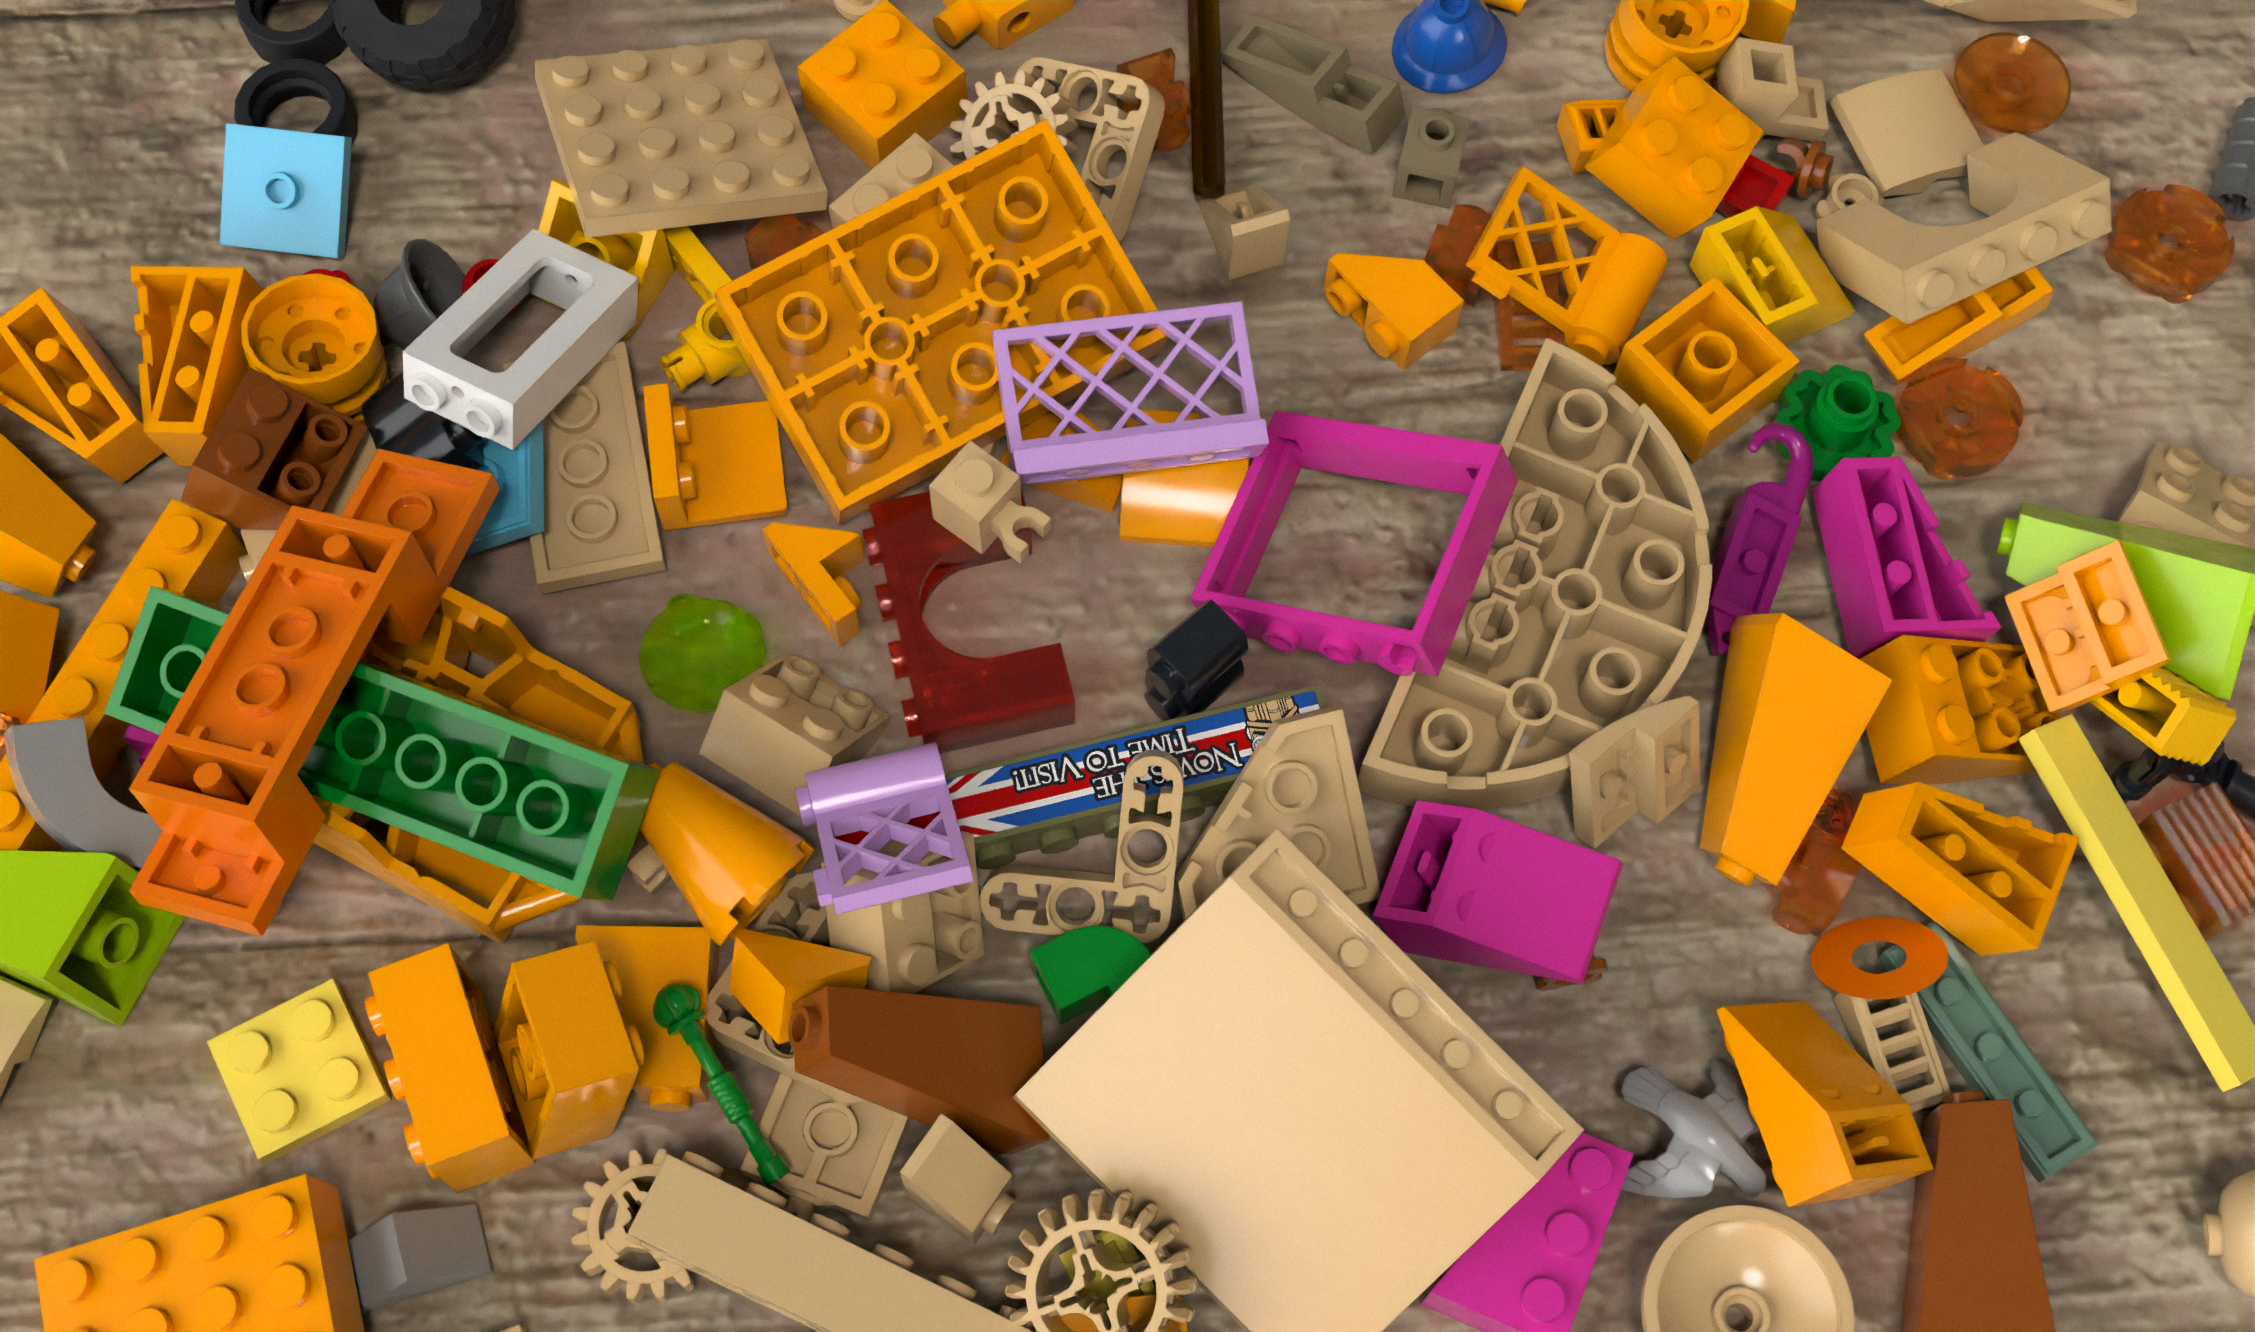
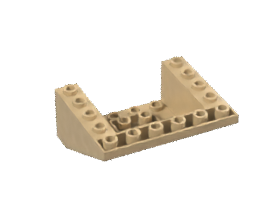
M1278 828L1242 861L1012 1097L1115 1201L1123 1192L1133 1195V1206L1130 1216L1137 1219L1140 1212L1147 1205L1154 1204L1159 1208V1212L1149 1227L1156 1234L1171 1223L1177 1225L1179 1233L1172 1241L1165 1244L1169 1253L1172 1254L1180 1249L1187 1248L1191 1250L1193 1259L1182 1268L1190 1276L1198 1279V1284L1245 1332H1382L1517 1203L1584 1131L1558 1103Z

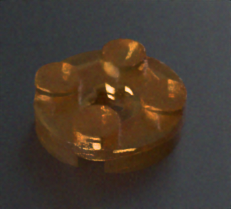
M2167 184L2163 191L2152 190L2146 192L2147 187L2136 191L2128 197L2111 222L2112 232L2108 233L2109 247L2105 253L2106 262L2112 270L2121 273L2139 289L2162 297L2165 301L2172 304H2181L2187 302L2194 294L2207 290L2218 280L2232 260L2235 249L2234 237L2232 236L2228 241V234L2223 226L2227 217L2222 209L2205 194L2183 185ZM2169 232L2175 234L2179 238L2177 246L2181 250H2173L2166 247L2159 237L2164 238Z
M1948 357L1932 361L1914 373L1895 404V411H1897L1901 419V426L1897 431L1899 438L1907 451L1918 462L1923 464L1925 471L1936 479L1946 480L1954 476L1972 477L1987 473L2005 460L2017 442L2019 427L2023 423V406L2020 397L2012 384L2000 372L1989 366L1983 372L1976 367L1965 365L1968 359ZM1952 406L1957 413L1968 412L1971 415L1972 419L1968 422L1966 428L1958 427L1947 419L1949 414L1947 407Z

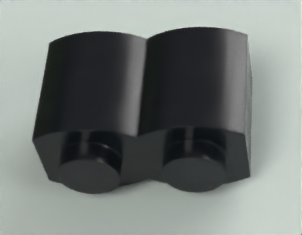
M403 372L362 403L363 418L379 449L475 470L483 466V457L478 446L482 442V437L476 435L468 428L432 411L424 410L415 403L405 399Z
M1209 599L1147 651L1149 668L1146 670L1145 682L1148 691L1144 694V697L1155 714L1163 721L1203 712L1244 676V665L1241 658L1248 652V642L1244 631L1212 599Z

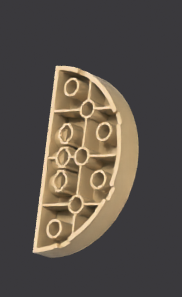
M1546 338L1500 443L1518 482L1439 676L1413 672L1410 676L1400 675L1360 769L1358 785L1362 793L1413 807L1418 800L1487 810L1522 804L1552 795L1570 787L1569 752L1607 725L1638 710L1667 701L1698 643L1708 611L1712 585V564H1710L1707 533L1709 531L1708 517L1700 489L1690 466L1672 435L1645 403L1639 406L1626 392L1615 385L1617 378L1605 368L1577 351Z

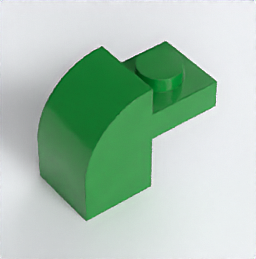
M1087 926L1069 931L1031 950L1030 966L1060 1025H1063L1104 1004L1152 953L1138 939L1124 931L1106 926Z

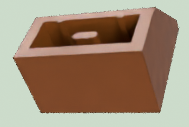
M249 367L194 460L181 501L239 529L278 530L292 505L323 512L365 436L368 426Z

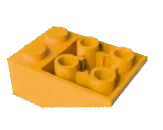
M1901 635L1859 659L1892 679L1890 686L1866 726L1878 777L1882 784L1906 785L1921 782L1927 785H1937L2034 772L2036 770L2018 738L2035 728L2060 719L2059 715L2057 716L2049 712L2023 645Z
M1806 1001L1723 1006L1716 1010L1725 1033L1726 1048L1734 1058L1748 1097L1749 1111L1758 1124L1772 1162L1773 1177L1782 1190L1788 1207L1871 1195L1934 1169L1908 1102Z

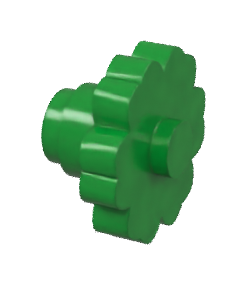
M1834 365L1827 371L1825 376L1814 370H1805L1795 381L1790 382L1784 388L1778 400L1780 411L1773 423L1791 425L1804 435L1811 446L1814 457L1811 480H1820L1821 482L1842 458L1892 456L1894 452L1892 439L1901 426V419L1897 411H1895L1894 398L1887 392L1875 391L1869 374L1858 370L1852 371L1843 365ZM1776 441L1777 451L1780 456L1790 459L1787 447L1782 442Z

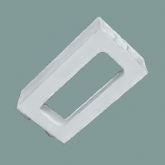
M532 229L403 351L404 398L424 410L432 411L470 429L478 436L486 437L514 450L636 324L639 277ZM528 293L566 310L506 371L500 373L490 372L462 358Z

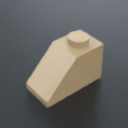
M940 1114L900 1171L907 1198L974 1245L985 1230L991 1235H995L1005 1223L1016 1204V1200L1009 1196L1014 1189L1012 1174L943 1114Z

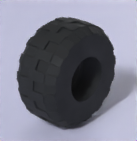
M330 0L335 18L334 23L340 37L350 47V51L367 68L385 80L401 85L409 90L420 92L435 90L443 92L455 89L470 80H475L486 72V69L497 57H500L507 46V40L512 28H514L516 18L515 0H445L443 6L434 17L422 24L405 26L402 24L401 15L404 0Z

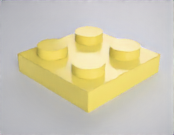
M333 978L207 1041L256 1156L265 1165L392 1101L339 984Z

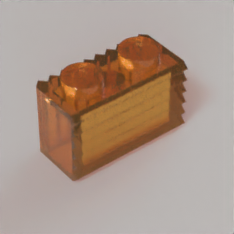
M2213 782L2207 787L2192 792L2174 803L2159 808L2138 824L2143 836L2205 941L2255 917V839L2218 782Z

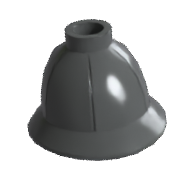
M426 239L409 241L403 249L400 264L380 284L373 304L382 345H388L393 342L401 349H406L462 296V281L465 275L451 256L438 245Z

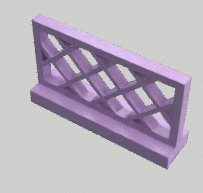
M1242 301L998 329L992 332L1010 456L1008 466L1020 476L1021 486L1259 457L1269 444L1266 420L1260 417ZM1229 320L1233 345L1221 361L1191 340V337L1202 323ZM1192 324L1185 334L1174 327ZM1157 328L1177 343L1159 368L1129 347L1141 330ZM1130 331L1123 341L1112 334ZM1095 335L1115 350L1096 376L1067 355V352L1079 337ZM1067 339L1060 349L1050 341ZM1034 343L1050 355L1052 360L1035 382L1032 383L1011 367L1008 345ZM1183 348L1213 370L1195 395H1192L1165 374V371ZM1121 356L1151 377L1132 403L1102 381ZM1233 356H1235L1237 374L1226 366ZM1059 363L1089 385L1070 410H1067L1040 389ZM1218 375L1240 391L1243 413L1220 416L1200 401ZM1156 383L1187 405L1174 422L1159 424L1138 408ZM1014 384L1026 392L1018 404L1016 402ZM1095 390L1125 412L1111 430L1095 431L1075 416ZM1032 398L1062 419L1049 437L1022 440L1019 415ZM1192 410L1204 417L1201 419L1185 420ZM1130 417L1142 425L1123 428ZM1068 425L1079 432L1078 434L1060 436Z

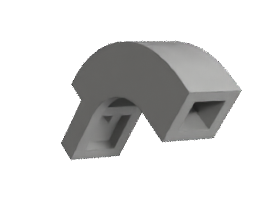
M84 717L14 725L4 732L11 776L23 804L36 823L51 838L71 852L108 853L118 857L134 870L140 872L162 830L148 813L136 811L121 804L100 784L90 760Z

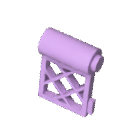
M936 742L807 772L805 776L808 786L795 788L804 828L817 825L826 868L812 871L820 907L834 904L837 915L973 881L969 859L947 787ZM940 812L925 829L906 824L911 818ZM861 830L869 832L858 845L834 838ZM890 839L908 845L896 858L878 852ZM929 851L953 859L952 861L927 867L917 865ZM861 868L880 873L874 880L844 886Z

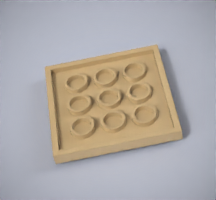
M739 39L734 42L686 44L672 48L640 51L623 50L609 54L562 56L556 59L535 60V81L585 238L827 209L828 190L767 39Z

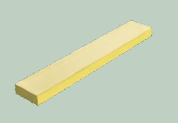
M2073 714L2035 728L2018 738L2073 836L2079 837L2078 844L2219 1088L2222 1092H2225L2254 1078L2255 1025Z

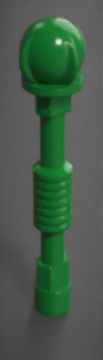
M672 983L666 985L655 997L653 1004L654 1019L661 1027L668 1029L667 1032L670 1036L680 1033L687 1046L690 1045L710 1079L707 1086L724 1112L725 1117L730 1124L738 1126L750 1147L748 1149L759 1166L756 1169L766 1186L773 1184L791 1171L781 1154H776L769 1140L760 1131L751 1115L754 1108L750 1105L732 1071L724 1070L705 1038L706 1034L699 1024V1021L705 1016L704 1010H700L701 998L699 993L688 984Z

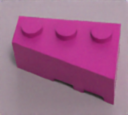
M1901 457L1842 458L1814 488L1812 496L1848 652L1851 655L1860 659L1901 635L1985 642L2002 628L1992 611L1984 613L1965 582L1971 576L1961 558L1953 561L1935 531L1940 523Z
M1582 1132L1546 1174L1456 1260L1420 1305L1483 1332H1570L1634 1153Z

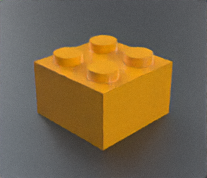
M882 0L797 66L804 107L871 170L915 132L928 143L948 127L951 122L965 113L959 105L961 99L967 100L965 70L888 0Z
M1674 56L1637 84L1584 168L1674 241L1711 218L1764 130Z
M1714 276L1626 342L1613 375L1617 378L1615 383L1639 406L1645 403L1654 412L1672 435L1678 447L1693 463H1696L1780 398L1800 360Z

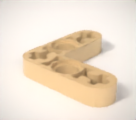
M1035 57L1024 62L1017 70L1016 75L1019 70H1024L1033 76L1035 81L1042 77L1059 87L1058 93L1068 99L1071 104L1063 114H1067L1075 119L1078 125L1096 128L1080 177L1120 243L1127 232L1164 117L1165 102L1163 95L1157 88L1131 75L1043 57ZM1096 83L1098 93L1094 104L1089 109L1080 111L1078 98L1081 91L1087 85ZM1118 98L1134 104L1139 103L1141 100L1139 110H1132L1129 114L1116 107ZM1022 100L1024 107L1038 115L1043 114L1036 103ZM1125 150L1127 159L1123 171L1117 177L1109 179L1106 173L1109 158L1115 152ZM1102 187L1113 192V197L1110 198L1104 194L1101 196Z
M1153 749L1145 750L1135 755L1129 762L1123 781L1115 875L1021 865L1001 866L992 871L986 878L980 894V909L985 919L993 926L1007 931L1061 936L1081 927L1106 926L1124 931L1138 939L1141 943L1151 942L1159 938L1168 928L1172 910L1184 786L1183 770L1178 760L1168 752ZM1149 766L1162 767V778L1173 780L1172 786L1161 787L1157 814L1170 811L1172 813L1170 820L1154 814L1130 816L1131 808L1144 812L1146 787L1141 783H1135V777L1146 776ZM1140 830H1154L1163 836L1167 849L1161 859L1153 863H1144L1132 856L1128 843L1130 838ZM1011 882L1017 884L1018 895L1038 898L1040 892L1039 884L1051 885L1045 904L1047 917L1035 916L1039 902L1022 901L1018 903L1015 912L1003 911V900L993 898L992 894L1001 893L1005 883ZM1073 887L1085 889L1094 899V911L1083 920L1066 918L1061 914L1057 906V898L1062 891ZM1105 890L1116 892L1113 903L1115 906H1134L1136 896L1149 897L1150 907L1160 910V914H1151L1147 919V925L1134 924L1133 913L1113 910V924L1102 923L1106 906Z
M812 872L795 875L785 882L782 886L784 889L782 893L766 908L752 930L823 946L829 938L826 905L821 906L818 911L808 908L800 917L796 905L799 902L810 904L818 896ZM796 926L798 927L802 939H799L793 933ZM731 960L708 997L706 1019L715 1038L724 1046L835 1100L849 1104L865 1101L862 1098L795 1072L794 1054L787 1055L779 1052L776 1049V1041L764 1028H762L761 1034H759L755 1023L736 1016L729 1024L724 1014L727 1009L739 1011L743 1007L729 990L732 968Z

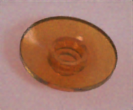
M2000 32L1980 37L1964 49L1954 68V89L1963 108L1979 123L1999 132L2030 134L2041 131L2059 119L2070 100L2071 79L2065 64L2050 47L2027 35Z

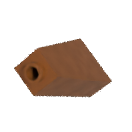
M830 985L792 1003L793 1013L789 1021L788 1036L790 1044L794 1048L795 1072L931 1127L940 1114H943L960 1127L978 1145L999 1154L1012 1155L1049 1141V1134L1012 1098L1044 1065L1040 1006Z
M1963 1091L1948 1094L1942 1097L1943 1104L1922 1118L1921 1137L1934 1169L1916 1176L1900 1332H2056L2010 1099L1985 1101L1984 1092Z

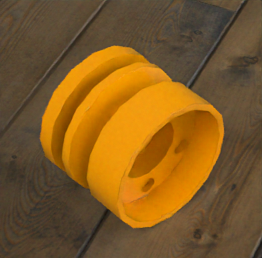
M1621 0L1614 11V16L1609 22L1604 42L1608 67L1620 84L1633 92L1641 80L1675 56L1706 83L1711 85L1716 78V69L1719 61L1737 40L1746 23L1749 0Z
M316 273L290 276L267 286L250 302L241 322L242 346L249 367L366 425L362 414V403L389 383L390 378L375 310L364 293L344 279Z

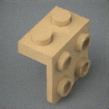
M2157 442L2149 453L2137 490L2116 521L2255 549V482L2239 474L2227 475L2206 464L2197 452L2186 446H2171L2164 442Z

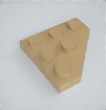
M1338 705L1277 719L1272 722L1175 875L1174 880L1183 921L1277 828L1355 905L1380 898V885L1344 712Z

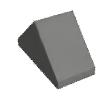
M476 1204L393 1212L348 1241L361 1314L494 1273L479 1208Z

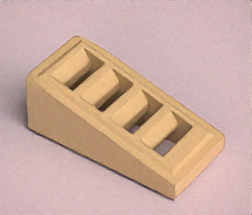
M1899 968L1893 969V970L1888 971V972H1885V973H1889V972L1895 971V970H1897V969H1899ZM1840 992L1833 998L1857 1053L1896 1091L1895 1082L1922 1074L1926 1083L1925 1086L1900 1094L1908 1102L1912 1114L1943 1103L1942 1097L1952 1094L1917 992L1888 999L1891 1008L1874 1014L1870 1013L1867 1003L1879 999L1857 998ZM1895 1023L1899 1024L1903 1034L1882 1041L1879 1040L1876 1030ZM1910 1048L1914 1060L1889 1068L1886 1056Z

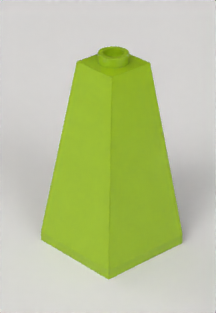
M2021 502L2018 519L2005 517L1996 554L2008 556L2006 575L2026 587L2059 573L2056 566L2116 540H2120L2124 545L2171 659L2163 667L2216 698L2231 699L2255 612L2254 548Z
M0 850V973L119 1027H122L186 916L139 904L129 892L139 872L111 854L98 852Z

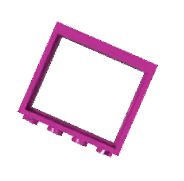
M1275 411L1267 427L1269 444L1259 457L1253 458L1190 600L1198 608L1206 600L1212 599L1244 631L1246 638L1264 641L1271 647L1283 652L1292 653L1296 652L1299 648L1322 653L1330 660L1342 664H1352L1355 660L1378 664L1385 670L1401 676H1410L1413 672L1439 676L1518 482L1503 446ZM1301 468L1468 495L1413 630L1244 598Z

